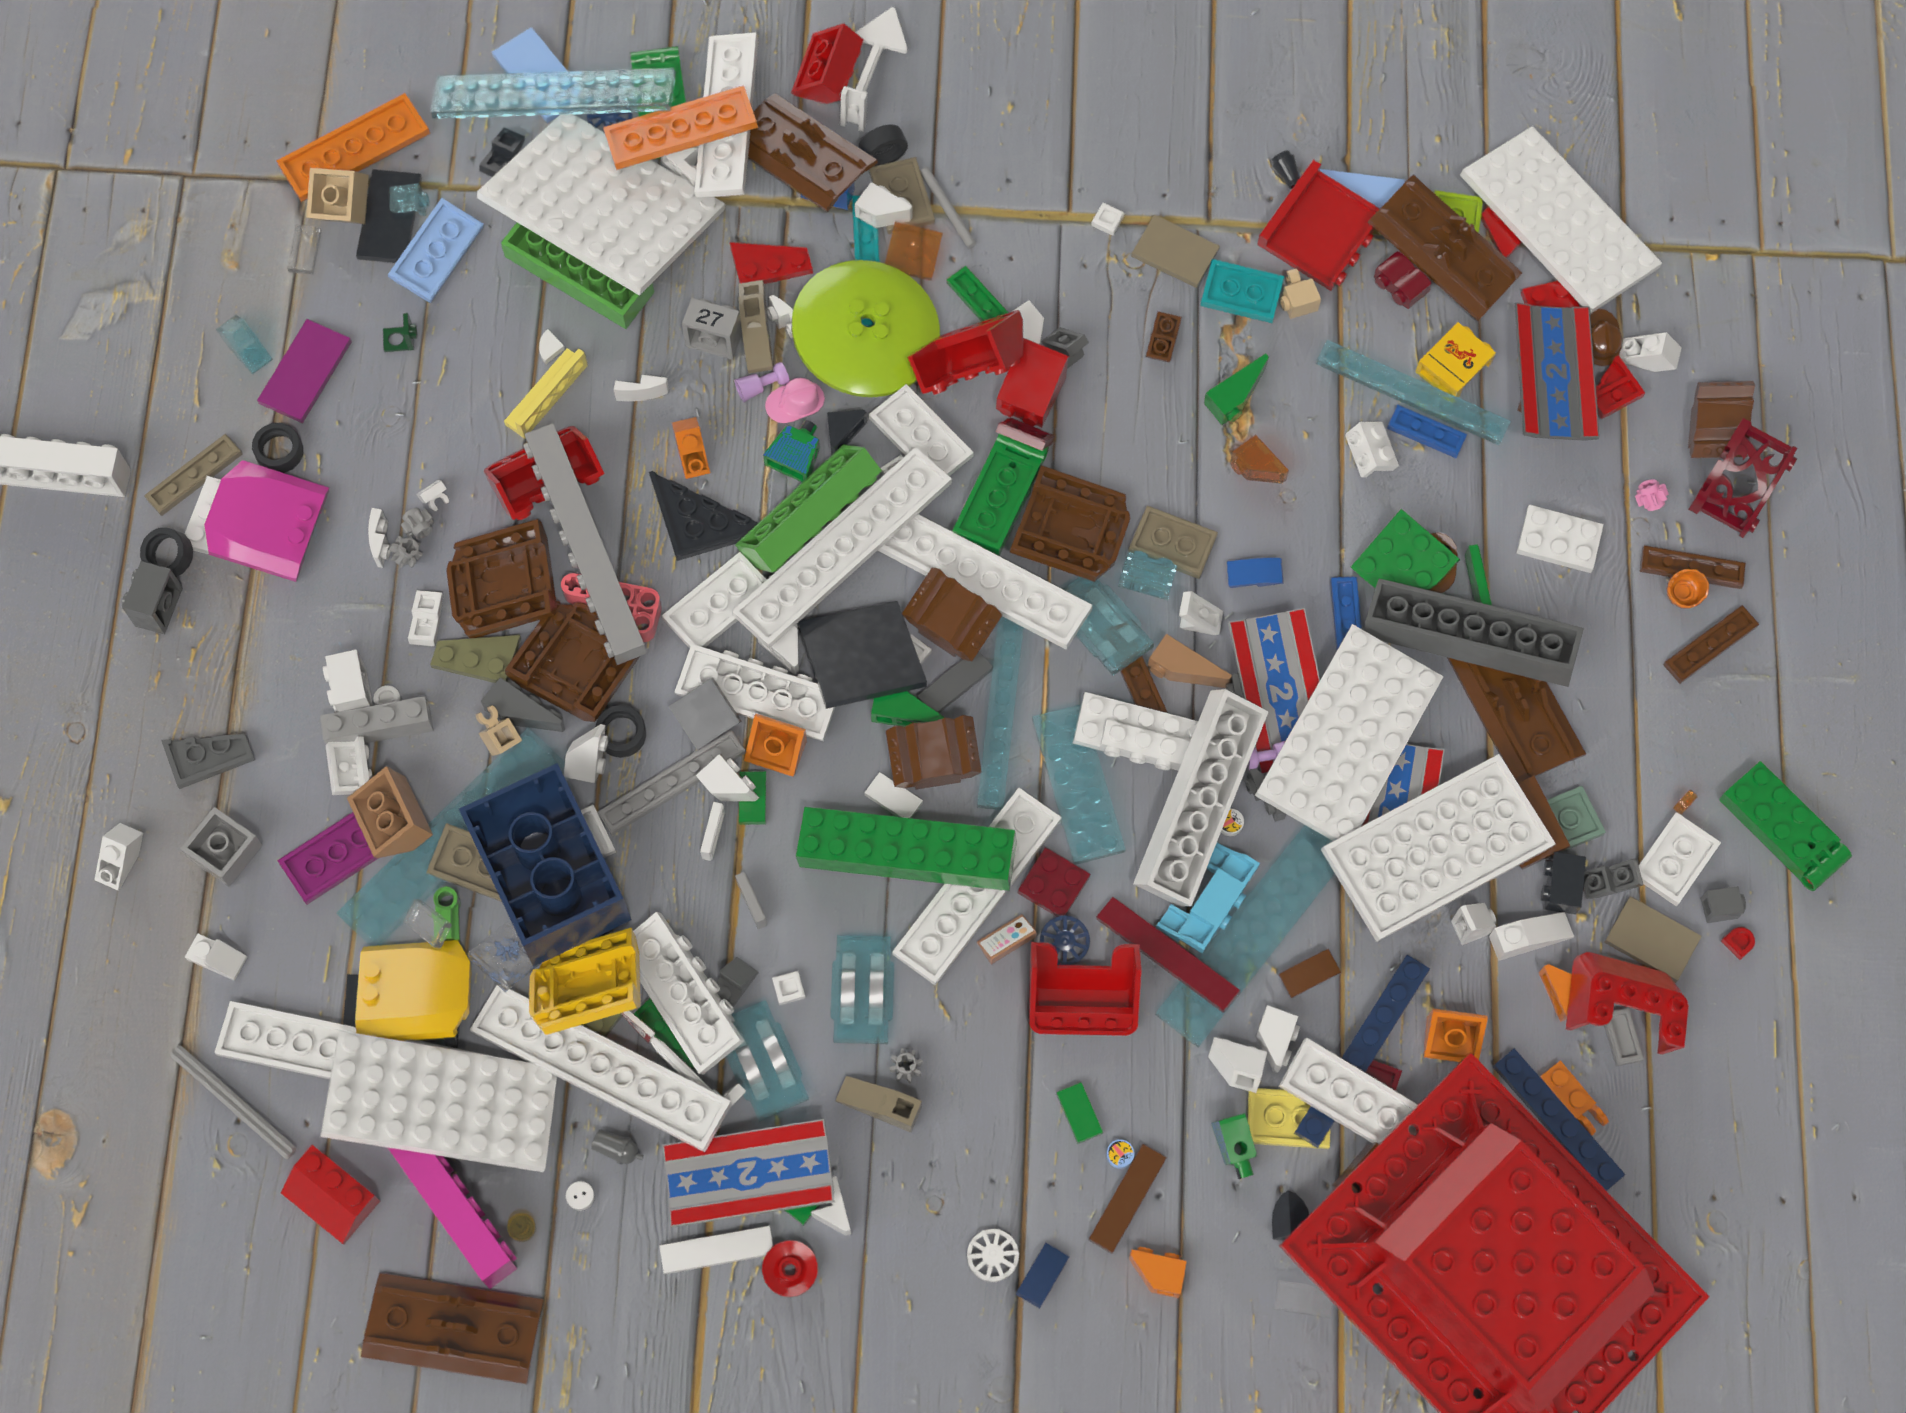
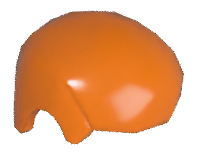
M1696 569L1681 570L1675 573L1667 583L1668 598L1672 604L1681 609L1698 606L1709 594V582L1706 576Z

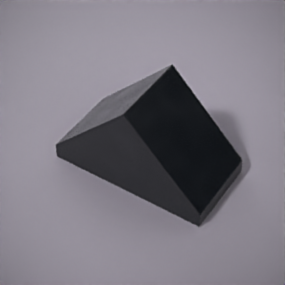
M865 410L827 412L831 456L842 445H848L867 424V412Z

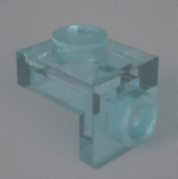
M418 183L390 187V210L393 214L417 210L420 216H426L429 197L427 192H424Z

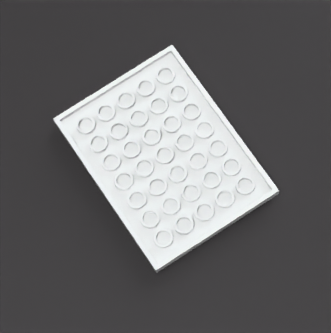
M567 110L561 113L477 191V199L639 296L725 209V203L715 197L696 198L694 193L695 187L691 183L652 160L616 170L605 133Z

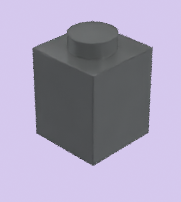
M1738 886L1709 890L1700 898L1706 923L1738 919L1746 909L1745 897L1743 894H1740Z

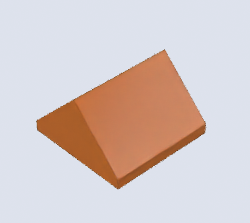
M755 714L744 761L794 777L807 743L806 729Z
M1432 1009L1426 1019L1424 1058L1461 1062L1469 1053H1472L1479 1060L1488 1016Z

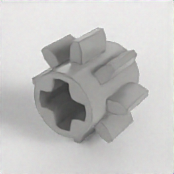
M412 508L403 515L402 519L404 522L401 523V526L407 537L415 536L416 539L420 540L432 532L431 525L434 524V521L427 509L420 511L419 508Z
M398 536L395 543H392L388 549L393 552L390 560L395 561L400 568L407 564L412 568L417 563L416 560H419L423 555L418 551L421 543H417L412 539V536L405 539Z
M902 1048L901 1055L898 1057L891 1056L892 1062L896 1065L891 1066L889 1071L890 1073L897 1072V1082L903 1078L907 1079L908 1083L911 1084L914 1075L921 1076L920 1070L916 1069V1067L921 1066L923 1061L915 1059V1050L909 1054L905 1053ZM907 1061L908 1065H910L909 1071H905L904 1067H902V1062Z

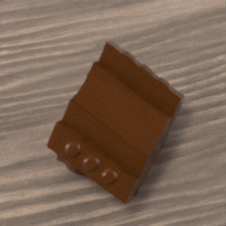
M1754 381L1697 383L1694 405L1691 408L1688 441L1691 458H1719L1742 418L1751 422L1754 404Z
M933 567L902 612L906 620L918 628L919 634L953 657L957 655L963 660L971 662L1002 617V613L995 605L987 604L980 595L972 593L957 582L955 578L947 577L941 569Z
M961 715L955 719L945 717L938 721L925 723L913 722L905 727L895 725L886 730L894 787H915V790L961 783V779L972 778L982 773L972 716Z

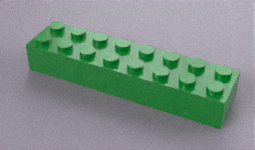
M804 807L796 859L801 868L1010 891L1017 838L1015 830Z

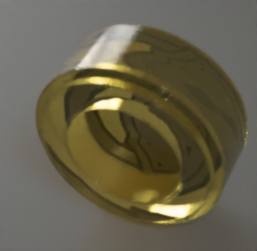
M518 1213L508 1221L507 1231L513 1240L526 1242L534 1236L536 1223L530 1215Z

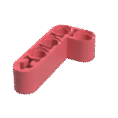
M567 574L561 581L565 600L571 604L577 602L587 605L585 598H588L589 594L587 589L581 590L576 577L581 574ZM619 582L623 594L630 596L627 604L636 626L638 627L641 624L649 625L646 630H639L643 642L651 641L656 634L662 610L658 592L652 588ZM648 600L655 601V604L650 607L643 606Z

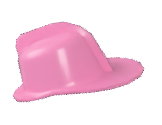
M795 378L787 385L771 392L767 397L765 407L767 414L772 420L778 423H790L818 412L822 408L825 398L820 386L805 378Z

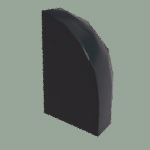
M1288 1190L1281 1194L1275 1204L1272 1214L1273 1240L1284 1241L1309 1215L1305 1202L1292 1191Z

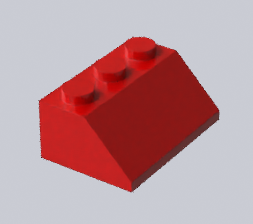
M845 23L813 33L791 93L794 96L824 104L840 101L844 86H848L849 80L854 73V66L861 53L864 39Z
M311 1145L293 1166L281 1191L283 1196L343 1245L380 1202L373 1193L314 1145Z

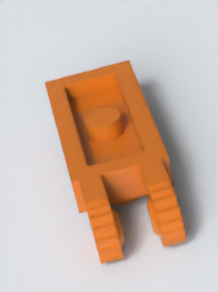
M1561 1060L1540 1076L1591 1136L1596 1133V1129L1588 1118L1583 1115L1586 1111H1589L1601 1125L1605 1126L1609 1123L1607 1116L1601 1108L1595 1105L1596 1102Z

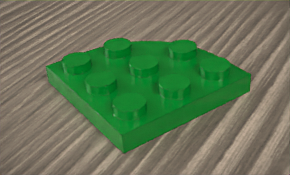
M1400 509L1353 563L1351 568L1374 588H1376L1378 579L1431 590L1447 576L1461 559L1403 509Z

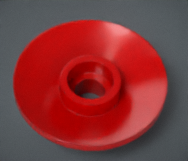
M788 1240L774 1245L767 1252L762 1264V1274L765 1283L774 1293L784 1297H796L807 1292L814 1284L818 1274V1263L813 1251L808 1246L798 1241ZM792 1265L796 1268L793 1275L785 1273L787 1266Z

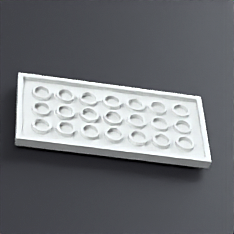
M1533 126L1464 168L1460 174L1582 307L1589 306L1590 314L1658 270L1662 265V262Z
M1352 624L1255 796L1332 841L1360 828L1443 676Z
M1500 754L1325 845L1321 851L1374 939L1378 942L1552 848L1556 843Z
M339 1031L320 1137L544 1172L557 1076L529 1062Z

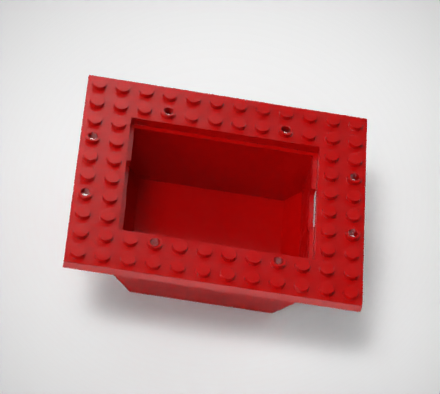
M1469 1053L1279 1245L1289 1258L1438 1413H1573L1574 1411L1578 1413H1602L1710 1297L1472 1053ZM1410 1125L1416 1128L1417 1132L1415 1135L1409 1133L1408 1128ZM1436 1169V1171L1420 1186V1184ZM1353 1183L1359 1185V1193L1352 1191L1351 1186ZM1411 1195V1197L1401 1207H1399ZM1374 1284L1380 1285L1381 1292L1379 1294L1374 1293ZM1630 1351H1633L1635 1353L1634 1361H1631L1628 1358V1353ZM1475 1388H1478L1481 1391V1396L1479 1399L1475 1398L1473 1395V1391Z

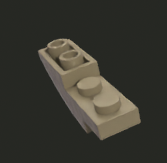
M763 280L738 284L740 320L748 373L773 370Z

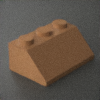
M387 766L347 798L375 858L414 851L433 835L406 777Z

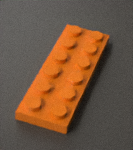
M744 85L603 127L616 170L758 128Z
M406 93L278 159L276 162L302 202L308 199L310 168L359 172L429 135L430 131Z

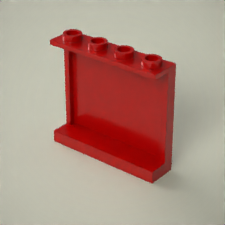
M1313 159L1260 233L1257 245L1329 291H1332L1335 285L1341 286L1347 276L1345 271L1349 265L1351 267L1355 266L1361 256L1359 254L1361 248H1367L1373 240L1374 235L1372 233L1375 228L1368 221L1380 208L1321 172L1322 164Z

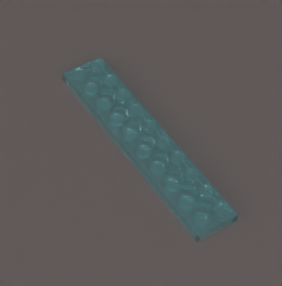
M674 68L438 76L430 112L433 119L671 111L676 73Z
M529 728L520 735L521 742L501 753L428 824L433 833L429 839L414 851L397 854L336 913L369 946L382 945L446 882L426 874L446 823L469 831L459 808L558 763L560 769L565 767V761Z
M1306 825L1303 826L1234 913L1226 929L1219 932L1199 958L1201 962L1240 989V994L1335 874L1321 851L1325 845L1333 841ZM1180 982L1155 1015L1199 1048L1232 1004L1223 1013Z

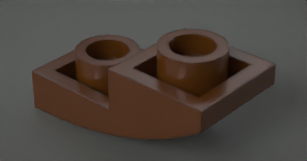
M1157 312L1146 353L1147 358L1170 363L1182 317Z
M1326 949L1283 971L1279 976L1291 998H1294L1342 972L1331 951Z

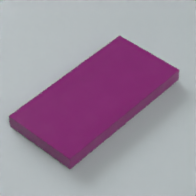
M306 319L258 397V404L303 424L352 343L351 339Z
M352 812L277 861L305 904L308 905L379 858L373 856Z

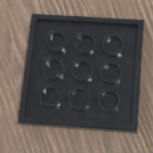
M898 601L798 622V628L826 709L927 687L924 671Z

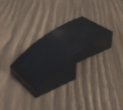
M503 127L491 142L492 149L479 164V171L493 177L520 152L525 136Z

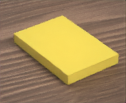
M1258 1088L1256 1093L1248 1091L1247 1121L1253 1143L1316 1148L1294 1134L1311 1106L1286 1090ZM1330 1130L1320 1144L1319 1149L1330 1148Z

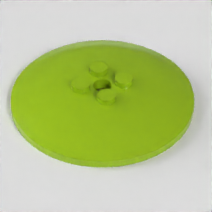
M853 260L827 267L806 283L794 305L791 331L795 348L801 360L810 372L823 383L840 392L854 396L882 397L895 394L906 384L910 387L917 382L908 356L939 337L940 324L932 300L925 290L909 275L884 263L869 260ZM865 318L871 319L874 322V326L865 327L861 320Z

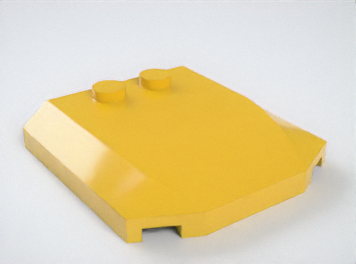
M632 928L591 939L543 962L539 969H533L530 974L529 1014L545 1035L641 1006L639 948Z
M459 941L364 946L360 952L355 1017L356 1034L398 1041L455 1037L458 1033L457 1028L462 1020H466L470 1013L472 973L470 960Z

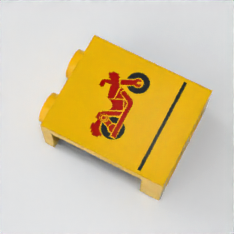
M1457 322L1419 360L1415 372L1454 403L1460 397L1463 387L1485 365L1489 367L1492 364L1496 352L1493 351V348L1487 342H1482L1477 338L1470 328Z

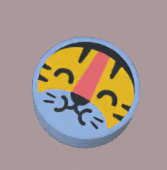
M1125 1140L1113 1141L1106 1152L1107 1160L1115 1168H1126L1133 1161L1134 1149Z

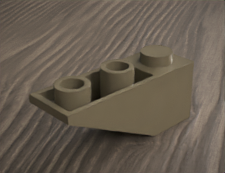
M846 1076L836 1098V1102L910 1133L922 1108L921 1100L893 1089Z

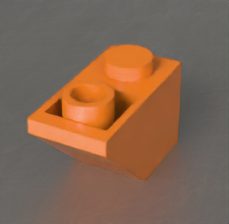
M693 417L672 422L685 479L709 474L710 470L697 418Z
M1137 1247V1250H1131L1129 1260L1150 1292L1179 1298L1187 1261L1181 1260L1180 1255L1165 1253L1164 1256L1153 1254L1154 1250L1145 1247Z

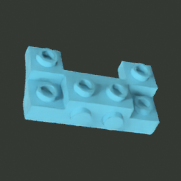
M1217 842L1206 868L1214 873V876L1191 909L1190 914L1170 904L1156 928L1177 942L1181 940L1203 954L1220 928L1225 930L1230 923L1232 916L1229 913L1233 907L1239 909L1247 896L1243 893L1244 889L1259 868L1260 863L1248 855L1233 851Z

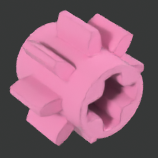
M1650 479L1638 486L1639 490L1636 491L1637 495H1635L1639 507L1644 505V508L1648 511H1654L1665 505L1666 496L1669 495L1665 483L1660 485L1657 480Z

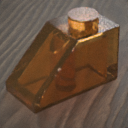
M1256 434L1232 452L1231 467L1246 480L1280 484L1286 481L1289 470Z

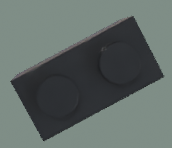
M1554 852L1549 860H1545L1543 875L1547 876L1546 885H1543L1541 891V901H1545L1544 910L1576 915L1581 909L1585 856Z

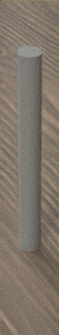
M924 167L920 171L922 177L967 248H973L976 245L975 240L930 169Z

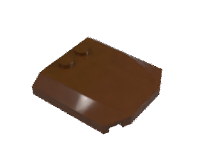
M1041 465L1010 553L1094 582L1097 581L1115 565L1130 521V514L1126 507V494Z
M535 519L454 544L453 548L456 551L452 561L448 562L446 568L453 618L465 631L464 633L470 639L555 616L557 602L548 538L540 520Z
M556 601L557 610L555 616L539 621L506 667L505 674L521 688L579 719L595 722L640 656L617 665L614 657H608L604 647V643L608 642L605 634L600 635L594 622L598 620L596 611L591 613L588 605L584 603L574 602L573 605L560 604V601Z

